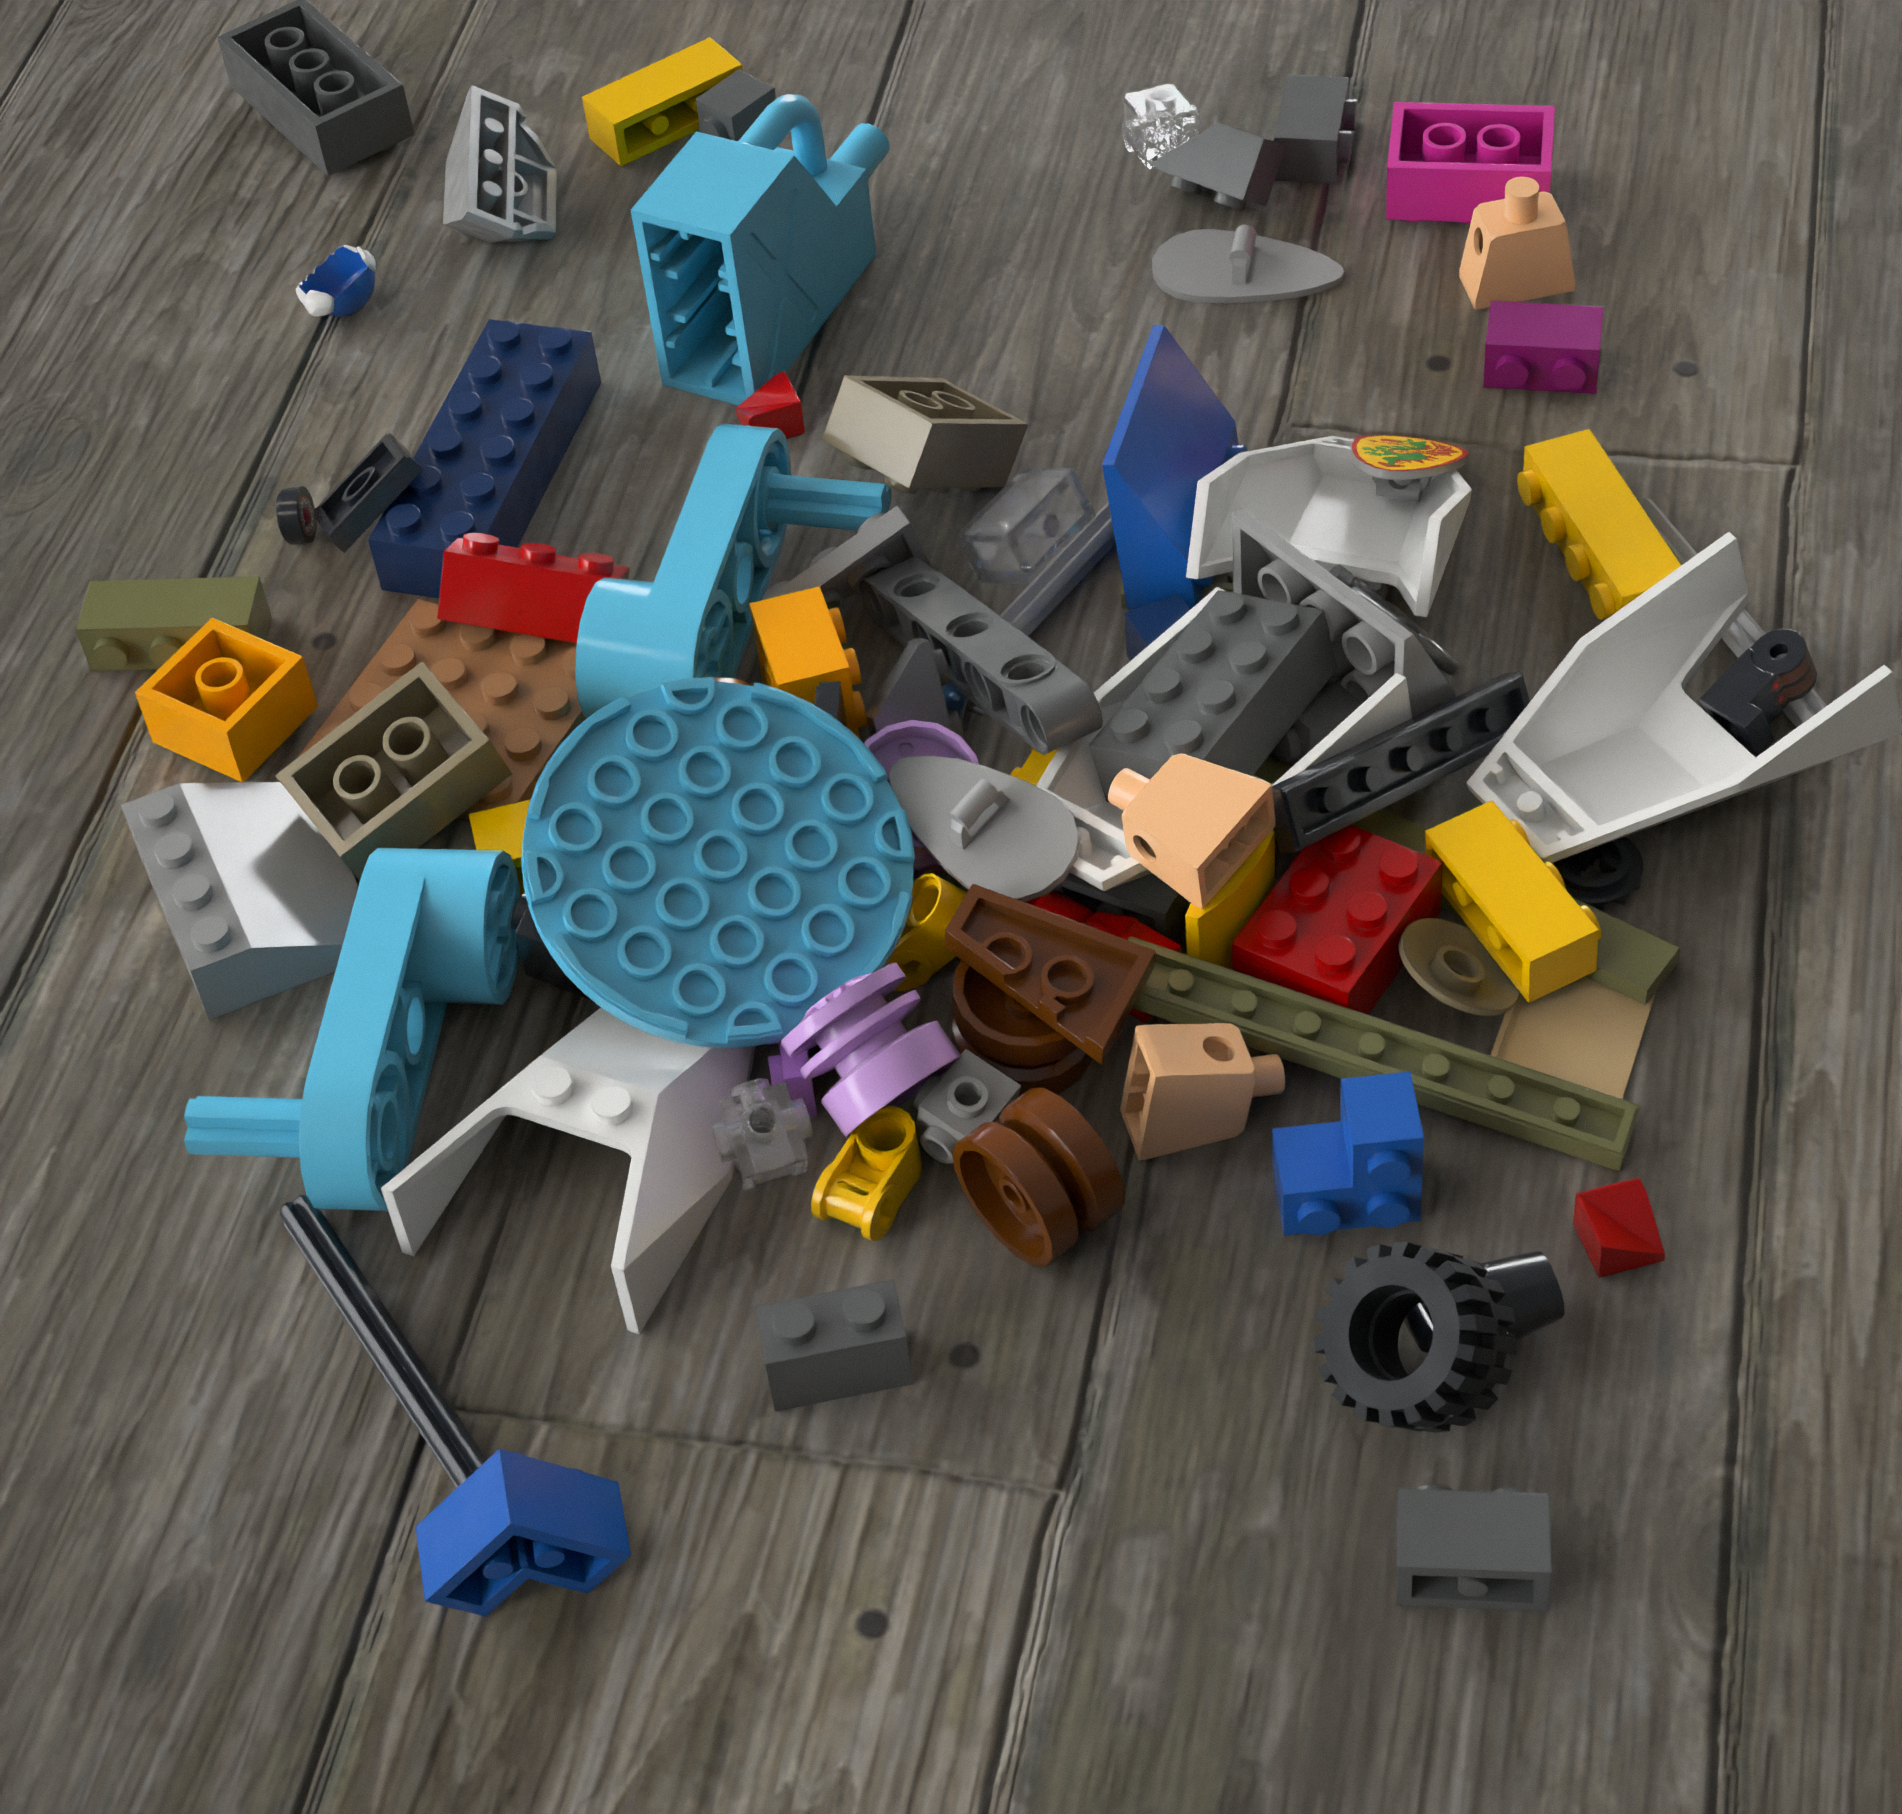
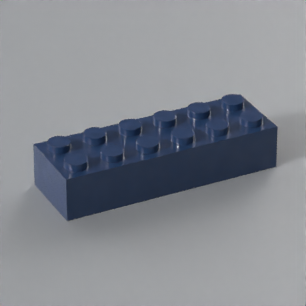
M488 320L414 455V459L422 467L423 471L382 513L368 539L382 590L439 598L444 550L457 538H463V535L467 533L492 535L499 539L498 545L518 547L601 384L592 332L563 327L517 323L508 320Z

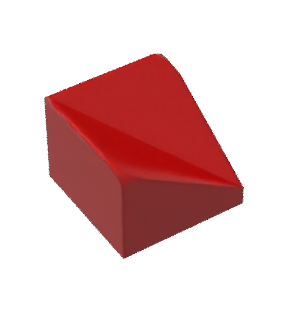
M785 371L773 376L735 408L741 425L778 428L784 433L786 439L805 433L801 401Z
M1640 1178L1576 1193L1573 1225L1598 1278L1665 1261V1251L1648 1194Z

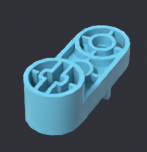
M733 424L717 426L708 440L654 582L603 578L594 584L587 597L579 625L575 667L578 702L584 717H590L599 709L622 696L629 698L638 693L661 687L662 682L703 677L735 678L753 629L749 603L761 601L766 592L781 550L787 524L858 531L859 527L871 516L889 511L892 501L891 487L881 483L791 475L790 451L786 436L780 429Z
M377 848L370 854L360 879L308 1070L303 1098L197 1096L196 1099H189L184 1114V1119L188 1126L184 1143L188 1153L194 1155L300 1158L301 1174L306 1195L314 1208L388 1211L381 1188L408 1166L447 1003L503 1005L511 994L520 951L516 949V930L511 928L512 916L520 899L517 871L511 855L505 851L399 848Z

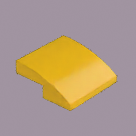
M1271 831L1203 910L1190 903L1185 915L1187 955L1232 970V942L1275 887L1274 831Z

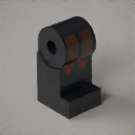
M1775 629L1767 632L1748 648L1699 699L1704 711L1756 757L1763 753L1775 740L1769 724L1789 702L1804 697L1812 690L1816 683L1817 671L1804 638L1797 631L1791 629Z

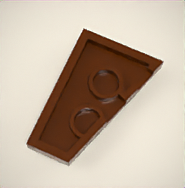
M973 883L945 929V948L1101 1065L1155 966L1156 951Z

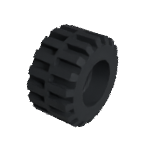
M1394 1242L1393 1247L1382 1244L1367 1249V1259L1354 1256L1343 1265L1347 1277L1344 1280L1332 1278L1325 1292L1332 1296L1328 1307H1318L1315 1320L1324 1323L1323 1336L1314 1337L1315 1353L1325 1354L1327 1360L1326 1363L1319 1367L1324 1382L1338 1384L1332 1395L1342 1406L1355 1408L1353 1415L1368 1422L1434 1433L1450 1431L1451 1425L1464 1427L1477 1420L1474 1408L1489 1410L1498 1400V1397L1492 1391L1496 1383L1507 1385L1513 1371L1504 1367L1506 1354L1516 1355L1517 1339L1507 1337L1506 1327L1516 1323L1513 1309L1499 1305L1498 1302L1506 1293L1498 1281L1485 1278L1488 1270L1477 1262L1463 1259L1461 1255L1408 1242ZM1424 1301L1433 1323L1432 1344L1421 1366L1408 1375L1399 1357V1332L1409 1311L1418 1303Z

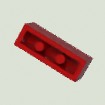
M467 533L463 535V538H457L444 550L437 619L577 643L581 616L587 597L594 584L603 578L628 580L630 567L614 565V559L604 554L582 553L579 554V558L556 555V548L546 544L524 543L521 545V548L498 545L499 539L492 535Z

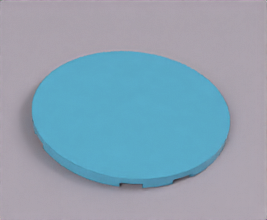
M714 677L662 682L661 687L638 693L629 698L622 696L593 713L572 731L547 762L536 783L527 811L522 838L521 865L523 885L531 916L550 955L565 975L587 997L605 1011L644 1032L678 1043L715 1048L753 1047L781 1041L801 1022L805 1013L830 992L857 976L870 974L883 968L890 959L905 927L913 897V862L915 853L906 811L900 807L896 795L886 779L887 773L869 748L846 726L812 703L786 691L755 682L753 686L715 682Z

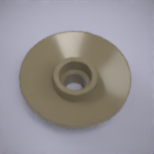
M1424 918L1410 923L1400 936L1398 948L1404 966L1416 982L1437 1001L1467 1013L1481 1016H1496L1509 1011L1518 1000L1519 990L1471 929L1443 919Z

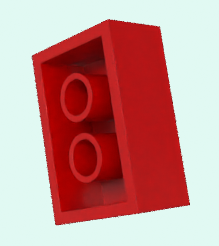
M1351 824L1303 848L1232 942V970L1368 1015L1404 965L1399 954L1398 944L1405 928L1410 923L1419 919H1437L1441 913L1443 862Z

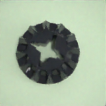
M1627 837L1619 838L1552 863L1558 869L1567 892L1573 898L1584 903L1593 904L1596 909L1601 911L1607 902L1612 901L1625 905L1630 892L1640 889L1643 859L1638 848ZM1596 858L1600 859V872H1595L1592 878H1582L1580 875L1581 871H1586L1589 865H1593Z

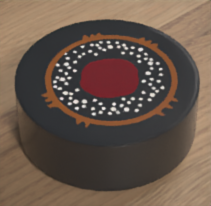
M304 486L282 489L276 500L278 526L282 537L290 545L313 542L316 536L317 520L313 515L315 506L309 491Z

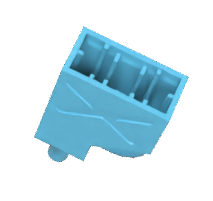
M791 94L782 95L769 104L739 141L695 132L631 209L662 385L739 406L773 376L789 370L876 256L868 179L889 152L890 144L883 131L871 124L862 123L857 125L831 158L827 159L823 128L818 110L805 96ZM789 132H791L793 151L777 147Z

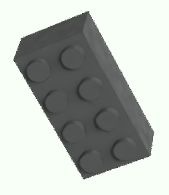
M296 0L217 37L231 87L327 176L345 171L353 164L380 151L388 150L395 146L396 143L415 135L403 84L307 0Z
M1218 590L1090 742L1089 747L1106 801L1109 802L1108 792L1110 786L1121 770L1129 768L1151 780L1171 756L1181 753L1253 776L1338 668L1324 610Z

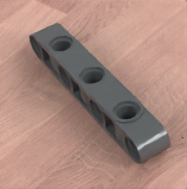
M912 556L862 578L860 581V590L864 604L870 616L879 627L900 642L904 648L910 640L918 638L930 640L933 650L941 648L949 670L950 685L1040 754L1050 753L1102 728L1103 718L1099 703L1089 685L1082 678L1057 661L1050 652L918 557Z

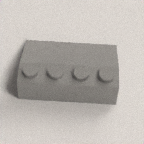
M1242 508L1232 513L1234 593L1324 610L1338 667L1326 683L1341 685L1361 703H1364L1391 677L1398 673L1407 679L1412 718L1456 697L1455 691L1414 634Z
M280 782L178 783L121 805L140 858L209 1020L336 971L359 886L350 868Z

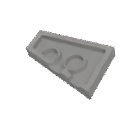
M895 506L887 513H878L868 518L859 527L856 535L839 547H830L820 552L811 561L808 569L791 581H782L775 584L765 592L761 600L820 586L828 609L838 607L839 611H841L845 604V599L855 594H861L860 581L862 578L912 556L918 557L930 567L931 565L911 523L900 508Z

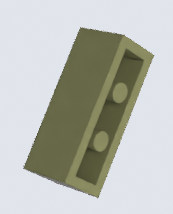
M259 576L89 581L76 632L91 671L159 669L211 618L267 641L272 616Z

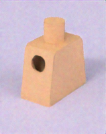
M1515 177L1509 180L1505 186V199L1480 203L1473 211L1459 269V278L1475 310L1490 307V301L1519 302L1575 291L1576 284L1565 219L1552 194L1545 191L1539 192V184L1532 178Z
M1182 753L1171 756L1151 780L1129 768L1121 770L1114 778L1108 792V801L1124 810L1121 817L1126 849L1131 857L1202 910L1276 826L1272 784Z
M1231 1023L1136 1026L1120 1111L1138 1160L1151 1159L1237 1137L1245 1129L1252 1098L1283 1093L1285 1088L1283 1064L1277 1054L1250 1057L1239 1028Z

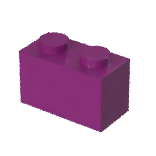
M1490 301L1485 343L1483 388L1597 394L1604 307Z

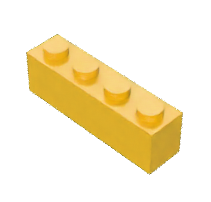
M1590 429L1525 446L1523 472L1518 473L1517 485L1521 499L1526 506H1533L1541 519L1546 539L1550 543H1556L1565 556L1566 566L1571 578L1574 581H1581L1589 594L1593 612L1599 620L1608 619L1681 566Z

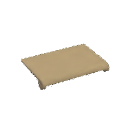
M1586 976L1530 1003L1520 993L1514 1006L1503 1017L1490 1056L1623 1099L1655 994L1644 1005Z

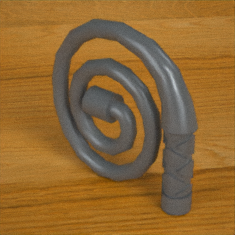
M1339 564L1332 568L1329 573L1414 634L1438 668L1450 675H1455L1459 672V663L1395 603L1384 600L1382 595L1374 589L1368 588L1366 583L1358 577H1354L1342 565Z

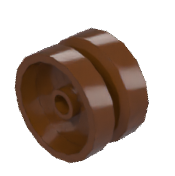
M963 960L960 962L954 975L951 1041L960 1055L967 1049L1020 1084L1019 1097L1031 1088H1045L1059 1095L1082 1078L1093 1059Z
M1031 1088L1003 1109L999 1116V1123L986 1122L981 1124L959 1140L952 1151L954 1170L964 1194L978 1217L996 1239L1009 1251L1032 1266L1047 1267L1073 1247L1079 1238L1078 1231L1093 1232L1117 1214L1125 1204L1122 1178L1113 1157L1101 1137L1080 1112L1061 1096L1045 1088Z

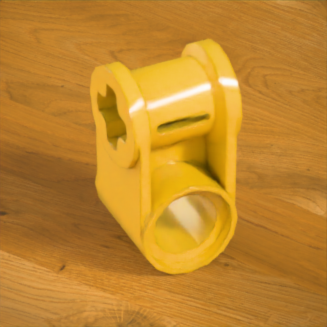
M933 873L924 874L913 883L912 904L905 927L890 959L885 965L896 962L905 975L904 981L894 991H907L925 984L935 972L956 957L955 954L944 947L945 929L967 892Z
M884 1106L852 1132L834 1161L824 1169L816 1183L811 1200V1213L815 1218L828 1221L833 1217L860 1228L863 1237L871 1241L877 1242L884 1237L890 1229L899 1207L914 1184L919 1180L923 1170L915 1122L908 1112L899 1107Z

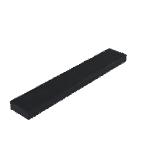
M1522 671L1504 673L1272 786L1276 823L1273 829L1280 853L1297 852L1489 755L1530 702Z

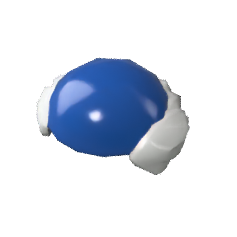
M343 245L336 249L334 254H330L321 265L316 266L314 274H308L306 280H303L297 286L296 294L312 316L329 315L344 317L353 315L366 305L374 292L375 259L371 253L359 246L355 248Z

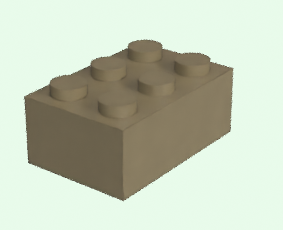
M845 375L822 440L841 450L840 458L844 462L861 469L877 470L885 475L883 482L887 486L900 492L915 494L918 488H927L939 493H948L950 488H961L969 492L978 493L982 487L1006 486L1029 424L943 378Z
M420 662L275 776L360 881L369 855L377 848L418 849L511 776L512 772L486 735L423 662Z

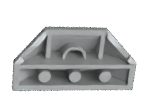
M471 85L467 93L446 159L443 225L453 228L464 236H473L489 243L549 240L556 233L557 168L539 137L524 122L526 115L518 103Z

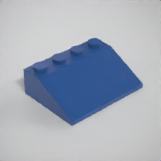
M1153 325L1102 464L1127 609H1137L1178 593L1190 610L1199 603L1204 587L1212 586L1214 576L1202 579L1186 578L1197 483L1204 476L1238 453L1248 451L1246 445H1239L1235 420L1165 325Z

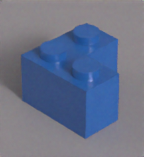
M1410 1071L1341 1079L1339 1122L1272 1129V1170L1284 1236L1304 1233L1324 1235L1334 1230L1370 1226L1391 1228L1402 1223L1421 1221L1424 1135Z
M498 1449L416 1526L425 1602L485 1617L527 1579L588 1594L631 1556L618 1481L503 1449Z

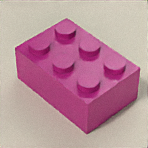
M1394 102L1387 163L1386 220H1405L1408 222L1450 221L1471 224L1474 209L1480 203L1505 199L1506 183L1515 177L1532 178L1539 184V192L1545 191L1550 193L1555 106Z

